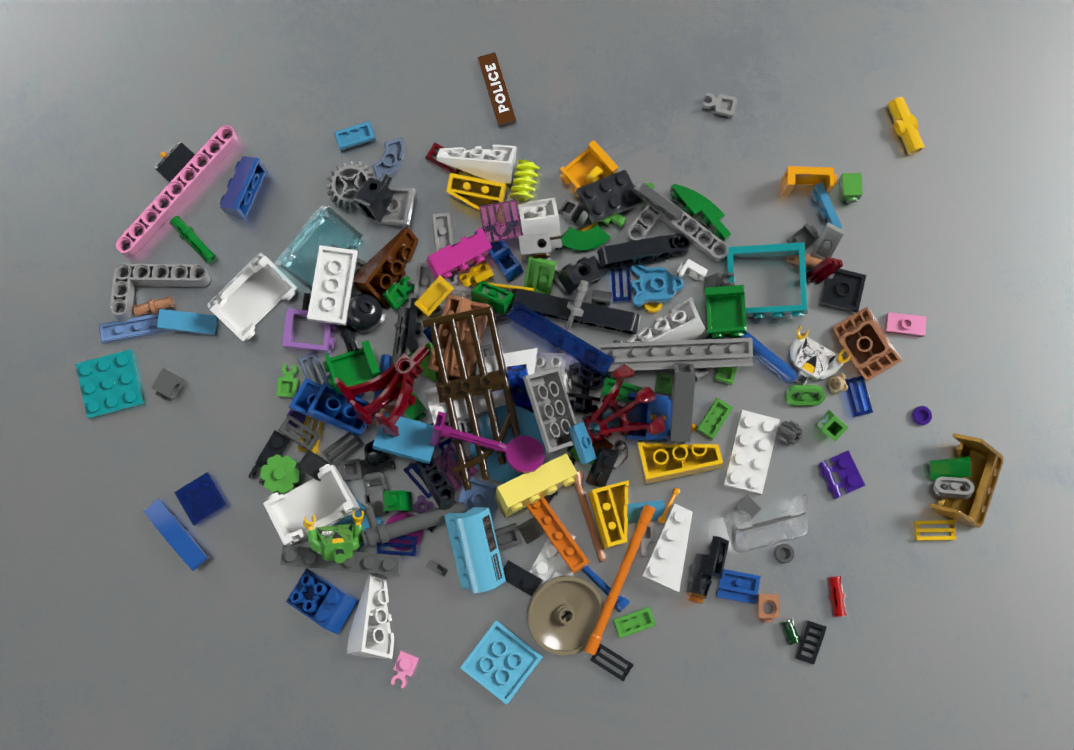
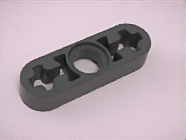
M637 182L632 189L638 197L674 221H678L683 214L679 207L642 182Z

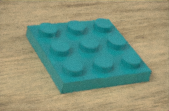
M132 349L75 364L87 419L145 405Z

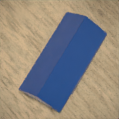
M305 378L289 405V409L358 436H362L368 427L358 418L350 403L346 402L343 394L337 395L335 388L331 389L330 384L326 382L320 385ZM355 396V401L361 407L370 404V402Z

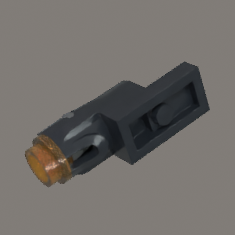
M713 536L709 547V555L696 554L694 563L689 566L687 583L688 601L703 604L704 599H707L712 583L711 578L722 579L729 546L728 540Z

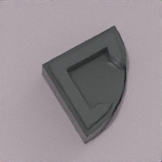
M585 209L576 222V226L582 228L590 219Z
M432 560L426 566L444 577L448 572L446 568Z

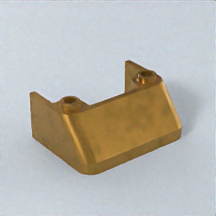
M953 433L952 437L960 442V445L956 448L958 458L970 457L971 477L963 478L973 483L974 491L971 497L967 499L943 497L938 502V505L930 503L929 507L945 517L980 528L984 523L1000 475L1003 456L983 439Z

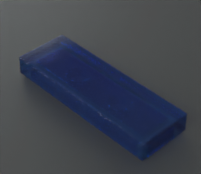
M527 365L507 366V374L515 406L525 408L534 413L523 379L524 376L529 375Z

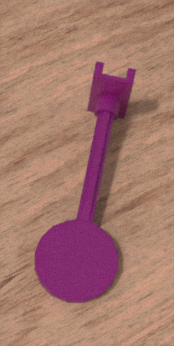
M438 411L429 445L437 447L441 437H451L500 451L506 454L508 464L520 473L536 471L541 467L545 459V451L542 444L531 436L522 435L515 437L509 444L500 443L452 429L453 427L445 425L446 413Z

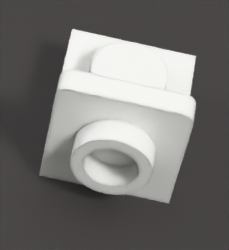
M688 259L686 263H681L677 273H679L678 277L681 279L685 272H688L691 278L703 281L708 270Z

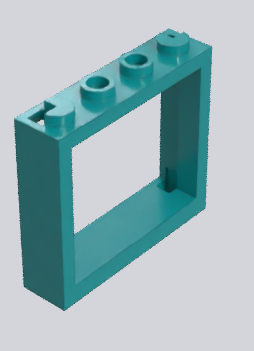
M805 242L728 247L727 261L729 273H734V258L799 255L801 305L746 308V317L764 319L765 316H773V318L778 319L784 318V315H792V317L798 318V316L808 314ZM734 276L729 278V282L735 283Z

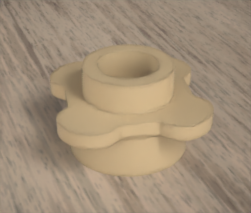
M839 373L838 376H830L828 386L833 394L848 390L845 374Z

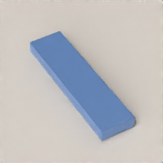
M159 313L130 318L124 322L118 320L99 324L100 338L103 344L172 330L157 329Z

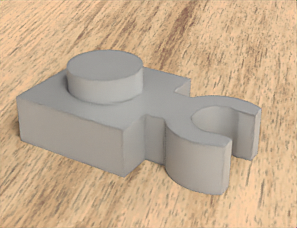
M706 93L705 98L710 99L711 103H703V108H716L715 114L733 117L738 98L719 94V97L715 98L713 94Z

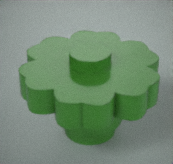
M277 454L268 458V465L261 467L260 477L265 480L264 487L272 493L279 491L282 494H286L294 489V484L300 482L301 471L296 468L297 461L293 460L290 456L282 457Z

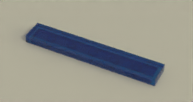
M518 301L506 316L510 321L604 377L615 361L611 356Z

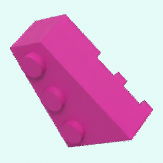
M482 227L476 230L477 233L468 238L464 236L460 239V242L451 246L448 245L427 257L426 263L435 280L439 275L447 280L453 276L452 273L456 271L459 273L469 269V265L473 263L479 265L486 260L485 258L492 249V246Z

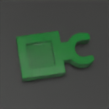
M403 276L400 279V284L394 282L383 294V297L392 309L397 310L409 297L406 292L415 288L413 283L407 286V281L410 279L409 276Z

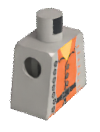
M548 233L518 236L522 263H527L529 256L535 259L552 258L551 251L562 250L561 239L550 240Z

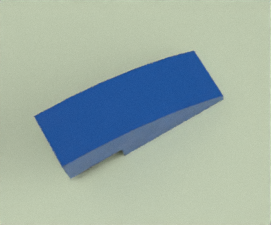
M490 222L488 226H485V229L484 226L482 227L484 233L485 230L486 232L491 231V240H494L493 232L499 236V239H502ZM503 239L490 242L492 249L488 254L508 282L524 272L521 264Z

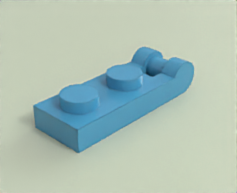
M823 183L816 184L811 194L814 202H817L820 207L819 213L821 218L825 219L826 223L842 229L840 220Z

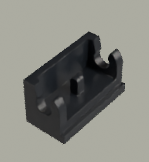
M179 141L154 169L167 181L171 182L195 154Z

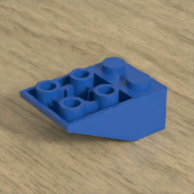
M306 568L286 602L322 628L338 635L358 600Z

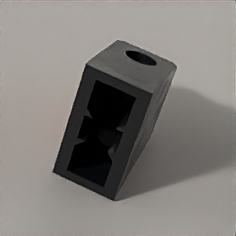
M383 173L379 180L372 177L369 178L353 199L366 217L378 222L382 221L393 198V194L388 188L392 178L387 174Z

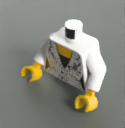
M801 325L798 326L797 335L790 346L792 368L799 372L794 381L799 385H805L809 378L816 381L818 379L824 380L834 375L842 367L843 362L845 363L851 358V354L848 358L842 357L845 349L841 350L839 355L811 340L807 337L809 333L808 328L805 333L800 332Z

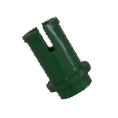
M793 619L781 622L787 637L786 642L789 645L801 642V636H798Z

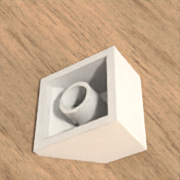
M555 198L518 203L523 236L546 233L549 234L550 238L561 236Z

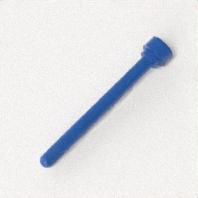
M588 565L581 570L608 596L611 588ZM620 595L614 608L620 613L630 601L625 596L622 597Z

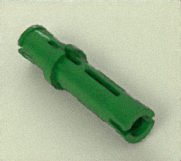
M175 216L170 220L169 224L180 234V238L182 240L185 239L207 264L216 258V255L193 232V228L188 227L179 216Z

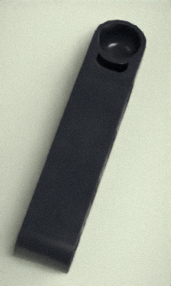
M680 233L604 246L598 249L597 254L603 271H610L663 261L672 256L685 254L690 248V240Z

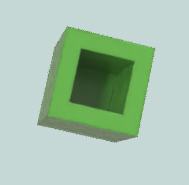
M842 173L839 178L840 201L846 200V203H854L863 195L861 173Z
M828 410L816 423L835 442L849 428L831 410Z

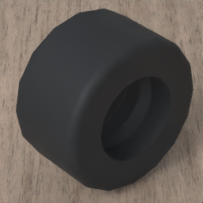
M308 450L299 462L298 467L315 480L321 481L317 475L320 472L319 469L330 463Z

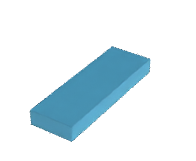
M159 309L157 329L215 336L218 317L215 315Z

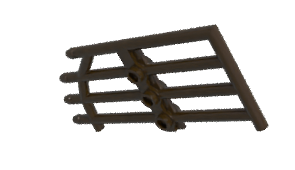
M493 306L422 320L424 328L430 327L441 383H436L439 402H446L452 429L460 431L453 400L465 398L472 434L481 437L473 396L484 394L494 441L503 443L510 426L512 427L514 437L520 436L519 423ZM487 315L499 369L488 373L475 318ZM468 319L480 373L479 375L469 377L456 322ZM449 323L460 373V379L451 381L448 378L437 325ZM503 390L508 410L501 428H499L492 392ZM454 439L459 465H455L453 468L455 474L461 472L465 491L471 490L472 486L469 481L468 469L479 464L482 471L481 476L483 480H489L490 475L487 470L486 459L495 450L489 448L484 450V447L475 445L477 456L466 461L462 441ZM496 451L500 465L506 464L504 453Z

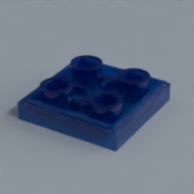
M209 472L174 492L194 526L228 506Z

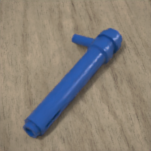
M749 332L741 337H752L753 356L782 380L791 384L798 376L796 370Z

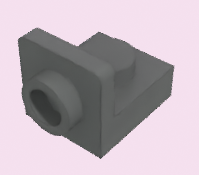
M806 223L787 242H805L806 250L818 240V231L814 226Z

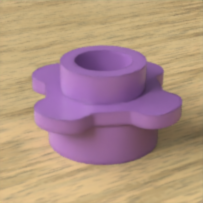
M419 495L416 503L412 504V511L418 514L434 508V503L427 501L423 495Z

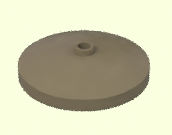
M563 575L551 578L537 588L529 601L526 616L529 632L537 644L550 653L573 655L585 650L589 637L593 633L603 609L602 598L590 583L579 577Z

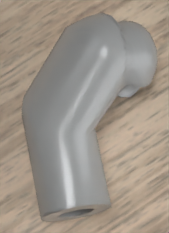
M623 440L615 442V450L619 455L613 467L614 469H617L628 458V446Z

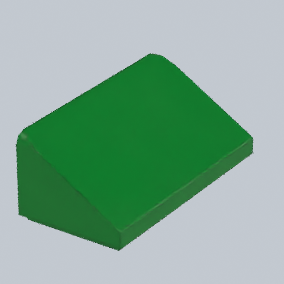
M484 281L479 282L471 291L472 302L489 304L493 306L495 312L500 314L506 312L514 296V293Z

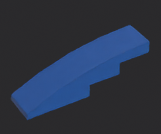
M158 498L144 510V513L192 571L208 559L192 535L184 529L176 516L171 514L163 501Z

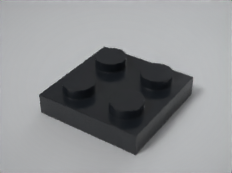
M838 269L825 279L820 304L857 313L860 307L866 275Z

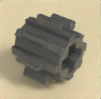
M792 420L781 423L777 432L781 442L788 446L790 443L793 445L798 443L803 433L798 423Z

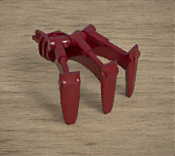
M422 344L411 357L403 353V356L399 357L397 362L393 363L388 370L367 382L348 387L341 379L335 378V383L345 397L346 402L350 403L358 418L366 425H373L371 423L373 420L371 415L374 412L397 400L388 419L381 413H376L375 418L381 426L383 433L390 436H399L398 426L395 425L409 405H414L416 402V396L412 395L413 385L415 384L414 380L420 377L419 374L423 372L419 364L431 351ZM385 389L374 401L365 407H361L355 401V395Z
M625 364L620 365V367L613 371V376L617 380L610 393L606 394L602 399L603 404L601 407L583 420L592 443H596L605 437L608 438L614 432H621L624 435L630 434L631 430L647 429L650 434L654 435L665 430V420L662 416L656 417L652 423H630L629 419L627 420L628 415L626 413L634 409L640 402L649 403L654 401L655 394L650 387H644L637 393L636 400L630 401L623 407L619 405L616 398L625 377L629 379L635 374L634 370ZM608 407L613 409L614 414L606 419L601 418ZM616 417L619 419L620 426L607 428L608 422ZM594 423H597L599 425V432L594 430Z

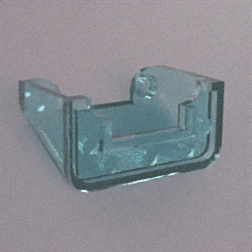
M321 206L278 257L275 264L312 292L319 246L331 247L333 244L342 249H356L362 241L360 239L363 235L329 206Z

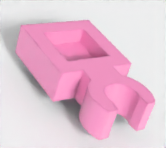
M400 651L393 670L398 671V674L392 678L391 684L394 685L396 679H401V688L403 689L407 684L406 675L412 677L419 658Z

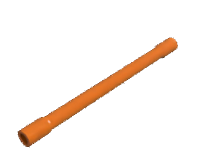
M644 505L621 566L593 633L590 635L584 651L595 655L605 627L647 526L650 524L655 512V508L649 505Z

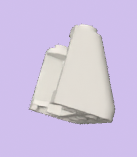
M259 253L212 298L207 307L242 341L245 339L249 340L255 334V325L281 300L291 299L296 294L295 290L297 287L263 253Z
M327 464L319 469L320 472L317 475L321 481L313 478L286 494L279 495L274 493L267 497L268 501L263 503L284 545L294 546L308 539V529L303 526L305 516L308 522H312V514L315 515V529V527L332 526L352 515L354 510L355 512L360 510L357 501L334 465L330 466V464Z

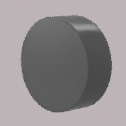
M780 544L774 550V557L779 563H789L794 558V550L788 544Z

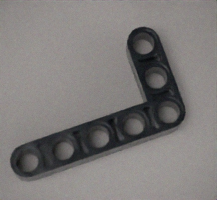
M374 440L367 443L364 447L365 461L371 466L378 465L396 456L373 449ZM371 452L377 453L376 455H370ZM432 456L430 464L409 459L437 505L446 510L453 507L455 502L454 488L434 457ZM424 465H429V466H431V467H430V468H423L422 466H424ZM438 480L440 481V483L435 484L432 483V481ZM445 495H446V496H449L450 498H449V499H443L442 496H445Z

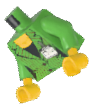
M355 510L353 511L352 519L355 526L353 524L315 527L314 529L315 515L312 514V522H308L305 516L303 526L308 529L307 536L310 548L321 554L325 561L335 560L336 563H343L346 559H351L353 551H356L363 542L361 533L363 532L361 523L364 521L363 510L362 516L359 518L355 517Z

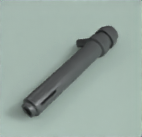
M456 502L453 507L447 510L437 508L386 525L384 523L378 525L373 508L368 507L365 509L370 527L366 528V531L361 532L365 547L371 546L372 548L377 546L376 544L382 542L384 544L389 542L390 539L445 523L444 516L446 514L467 512L464 502Z

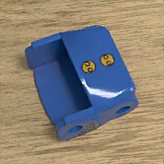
M637 393L627 394L629 400L633 401L637 396ZM655 395L654 401L649 403L640 402L638 406H635L634 409L626 413L628 415L627 420L629 419L630 423H652L656 417L662 416L665 420V430L654 435L650 434L647 429L631 430L630 434H626L625 439L668 441L671 420L670 396Z

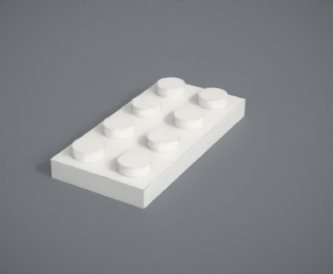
M319 246L307 320L346 326L358 256L357 250Z
M741 410L723 485L757 494L763 493L780 419Z

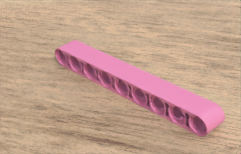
M225 125L220 127L116 242V248L126 257L135 256L238 142V135L231 126ZM227 134H232L229 139H224ZM215 147H219L216 153H212ZM202 161H207L205 166L199 167ZM190 174H194L193 179L187 181V177ZM181 188V192L175 195V190ZM169 202L166 208H162L163 203ZM156 216L155 221L149 222L150 217ZM139 230H143L142 235L136 236ZM130 243V248L124 251V246Z

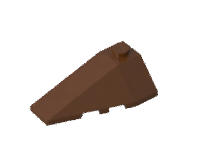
M409 227L402 229L359 270L353 280V284L362 294L366 293L374 296L384 308H387L389 304L383 297V294L394 282L399 283L401 277L405 276L406 272L404 269L407 262L411 260L419 240Z

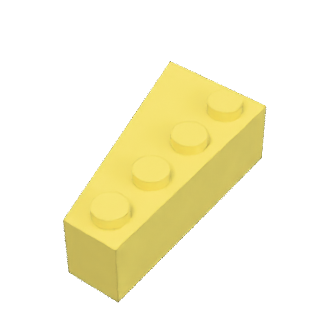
M566 453L541 465L534 472L525 473L498 486L494 499L504 518L524 507L537 502L542 497L555 493L560 487H567L573 484L578 473Z

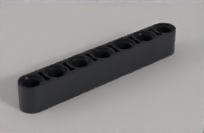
M514 288L511 292L514 293V296L508 307L515 311L568 321L571 311L568 309L567 304L569 301L574 302L575 300ZM582 302L580 308L584 311L582 317L575 316L573 323L635 335L638 331L641 315Z

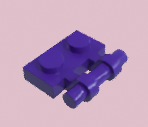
M849 450L830 458L833 465L831 467H828L826 461L819 463L822 470L820 473L822 477H825L829 485L828 489L830 493H833L835 499L842 497L839 490L842 487L846 494L865 486ZM835 471L841 481L837 484L832 475V473Z

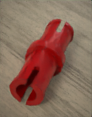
M841 576L828 577L831 595L829 596L833 603L834 617L847 616L844 602L846 595L843 594Z

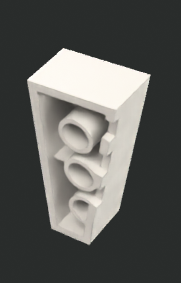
M673 504L642 577L675 592H679L692 511Z

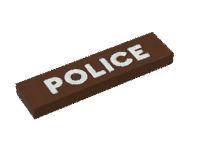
M496 53L478 57L498 127L516 122Z

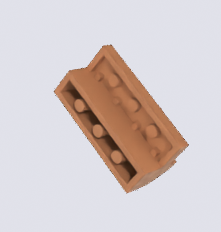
M448 295L442 316L489 307L490 305L472 302L461 296ZM487 315L475 317L481 342L488 320ZM468 319L456 322L469 377L473 374L477 359ZM449 323L440 324L438 332L447 374L450 377L460 379ZM433 346L427 368L439 373Z

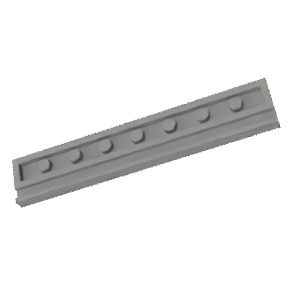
M752 337L596 344L598 372L614 371L623 364L629 366L634 371L673 369V363L693 364L694 368L753 366Z

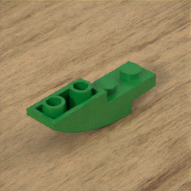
M678 184L671 186L670 195L675 202L679 201L685 213L693 219L700 215L701 222L705 226H709L712 229V233L723 242L730 238L731 233L721 222L725 214L703 195Z

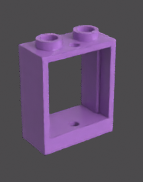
M287 308L282 346L285 349L330 354L335 344V338L332 336L333 330L337 329V324L326 323L323 345L294 342L297 316L307 317L308 310Z

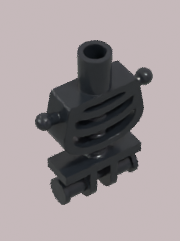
M585 350L584 361L569 366V369L572 371L570 376L572 384L582 389L581 394L569 393L568 397L576 398V402L570 400L572 410L575 409L579 413L589 414L595 410L598 411V406L592 405V402H600L601 398L589 396V390H596L602 387L603 378L607 376L606 372L597 371L595 350Z

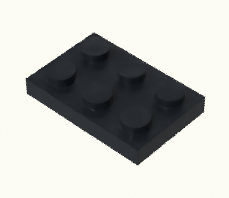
M626 170L576 190L593 224L636 207L643 202L632 191L634 184Z

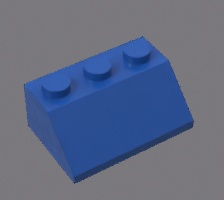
M242 156L241 161L237 162L233 178H230L227 185L228 190L220 200V208L225 213L245 220L267 171L259 158Z

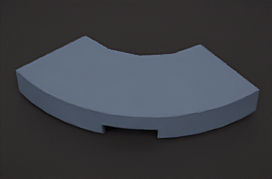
M402 137L384 142L385 151L383 157L379 162L372 165L377 180L380 179L383 173L392 177L401 166L404 158V142Z

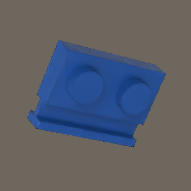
M724 569L722 579H719L716 597L756 604L761 576Z

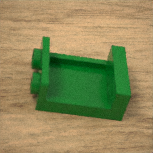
M744 285L705 288L708 337L722 339L724 336L741 338L743 335H747Z
M369 340L361 342L362 348L331 358L328 353L324 354L326 359L323 362L326 373L330 372L331 377L328 378L331 389L335 388L337 395L341 394V391L335 383V378L341 379L349 387L367 382L380 375Z

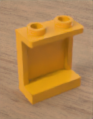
M593 140L588 144V148L566 167L562 166L560 168L559 177L565 184H569L573 188L572 192L579 198L576 190L587 185L585 179L596 166L603 170V175L598 180L617 173L618 166Z
M788 166L782 176V196H789L795 185L815 186L821 182L827 194H829L833 190L834 185L837 184V174H834V168Z

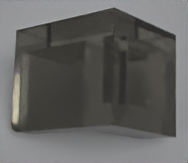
M534 517L517 526L526 544L544 535Z

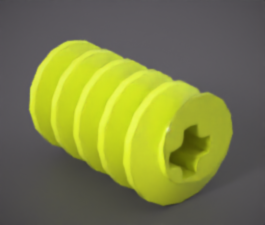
M521 159L517 160L519 164L516 166L517 172L514 173L516 179H513L512 182L515 186L511 187L513 193L509 197L516 201L526 202L527 199H533L534 197L529 192L535 191L531 185L537 184V182L532 178L538 177L534 170H540V167L536 166L533 162Z

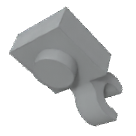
M650 523L647 526L642 538L641 557H649V543H655L654 523Z

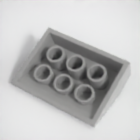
M559 367L524 376L523 379L546 452L551 453L574 445L568 428L577 423Z

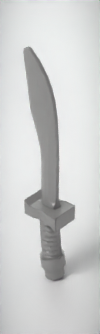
M581 280L575 301H569L567 304L571 314L562 333L556 353L564 352L568 332L574 317H582L584 311L580 306L585 292L588 290V281Z

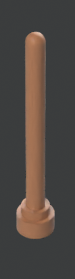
M581 470L577 472L578 474L572 486H575L598 560L604 562L606 556L582 485L584 476Z

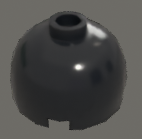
M366 293L353 296L349 302L347 325L361 333L375 329L382 318L380 302L374 296Z

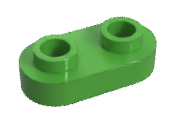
M792 385L785 393L786 399L791 405H819L825 400L824 390L818 385Z

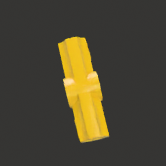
M898 97L888 102V108L894 119L895 132L899 137L901 136L908 154H915L923 150L925 146L918 132L917 119L913 114L911 115L904 97Z

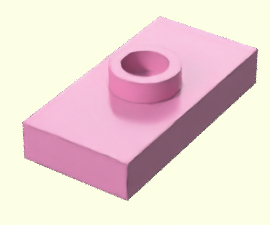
M888 312L885 332L924 337L927 317Z

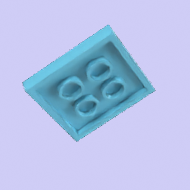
M496 620L460 669L507 705L543 656Z

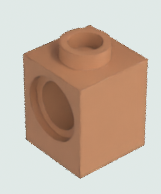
M758 594L756 599V618H761V622H773V618H779V594ZM766 602L772 605V611L769 614L763 611V605Z

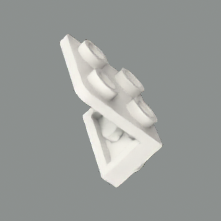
M537 353L535 373L559 367L567 394L575 393L576 387L571 382L570 376L572 371L569 369V366L578 363V357L568 353Z

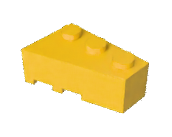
M450 173L446 192L481 212L480 207H485L486 214L490 217L488 207L486 206L501 204L503 210L502 203L505 200L507 185L505 183ZM493 206L496 221L498 211L496 212V206Z
M629 480L588 492L604 549L627 542Z

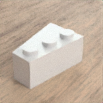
M538 348L503 354L511 385L526 388L523 377L535 373ZM496 355L484 357L487 373L499 370ZM476 361L474 375H479L480 373Z

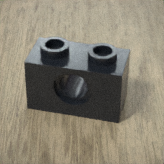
M595 256L588 259L583 257L576 262L577 264L572 265L570 263L562 268L563 272L558 278L569 296L578 292L581 280L588 281L587 287L599 283L606 275Z

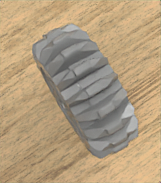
M350 161V166L343 162V168L337 165L338 171H331L333 177H328L327 179L330 182L326 184L327 189H329L327 194L332 196L330 200L332 203L336 202V207L342 206L344 211L349 207L351 212L354 211V207H357L360 211L354 200L349 198L357 195L361 190L360 184L363 177L366 181L371 177L374 179L376 177L372 176V170L368 171V167L366 165L362 167L360 162L356 166L353 161ZM354 174L352 177H345L346 175ZM339 182L344 186L341 195L338 194L337 190ZM355 184L356 188L349 189L348 185Z

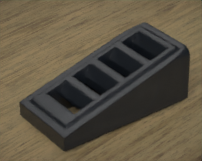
M808 620L805 621L795 659L815 664L826 632V626ZM810 628L818 630L819 633L815 634L809 632ZM807 635L817 638L816 642L806 639ZM804 644L813 645L814 650L804 647ZM802 651L811 653L812 657L802 655L801 653Z

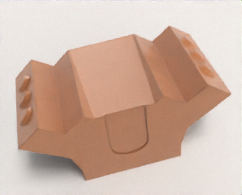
M868 306L833 326L839 342L848 356L851 354V361L866 381L902 361Z

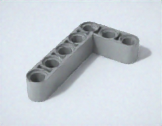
M648 204L628 229L627 239L629 242L645 239L661 220L677 234L680 233L690 240V244L714 262H722L728 253V246L683 210L679 220L673 221ZM650 217L653 222L647 224L643 221V218ZM687 225L692 226L694 231L687 232L684 227ZM633 231H638L641 234V236L638 238L632 237L631 233ZM705 237L708 239L709 243L702 244L699 241V238ZM717 248L721 249L724 254L718 256L714 250Z
M119 264L114 269L110 311L119 321L129 320L133 312L135 286L205 287L210 283L211 276L206 268L199 264ZM128 273L126 277H122L123 274ZM147 273L145 277L140 278L142 274ZM166 273L164 277L159 278L161 274ZM185 273L182 278H178L180 274ZM199 274H204L201 278H197ZM126 290L125 294L120 295L122 291ZM124 308L123 312L118 313L119 309Z

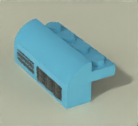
M473 507L465 513L446 514L444 517L461 589H471L472 593H480L492 590L504 583L506 579L489 508Z

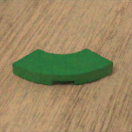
M595 224L592 228L584 231L569 227L559 239H561L562 245L568 248L590 250L601 246L611 236Z

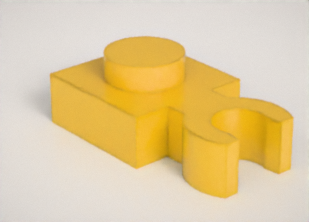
M484 261L470 268L469 273H463L458 277L463 287L466 288L474 281L476 283L486 281L494 274L488 263Z

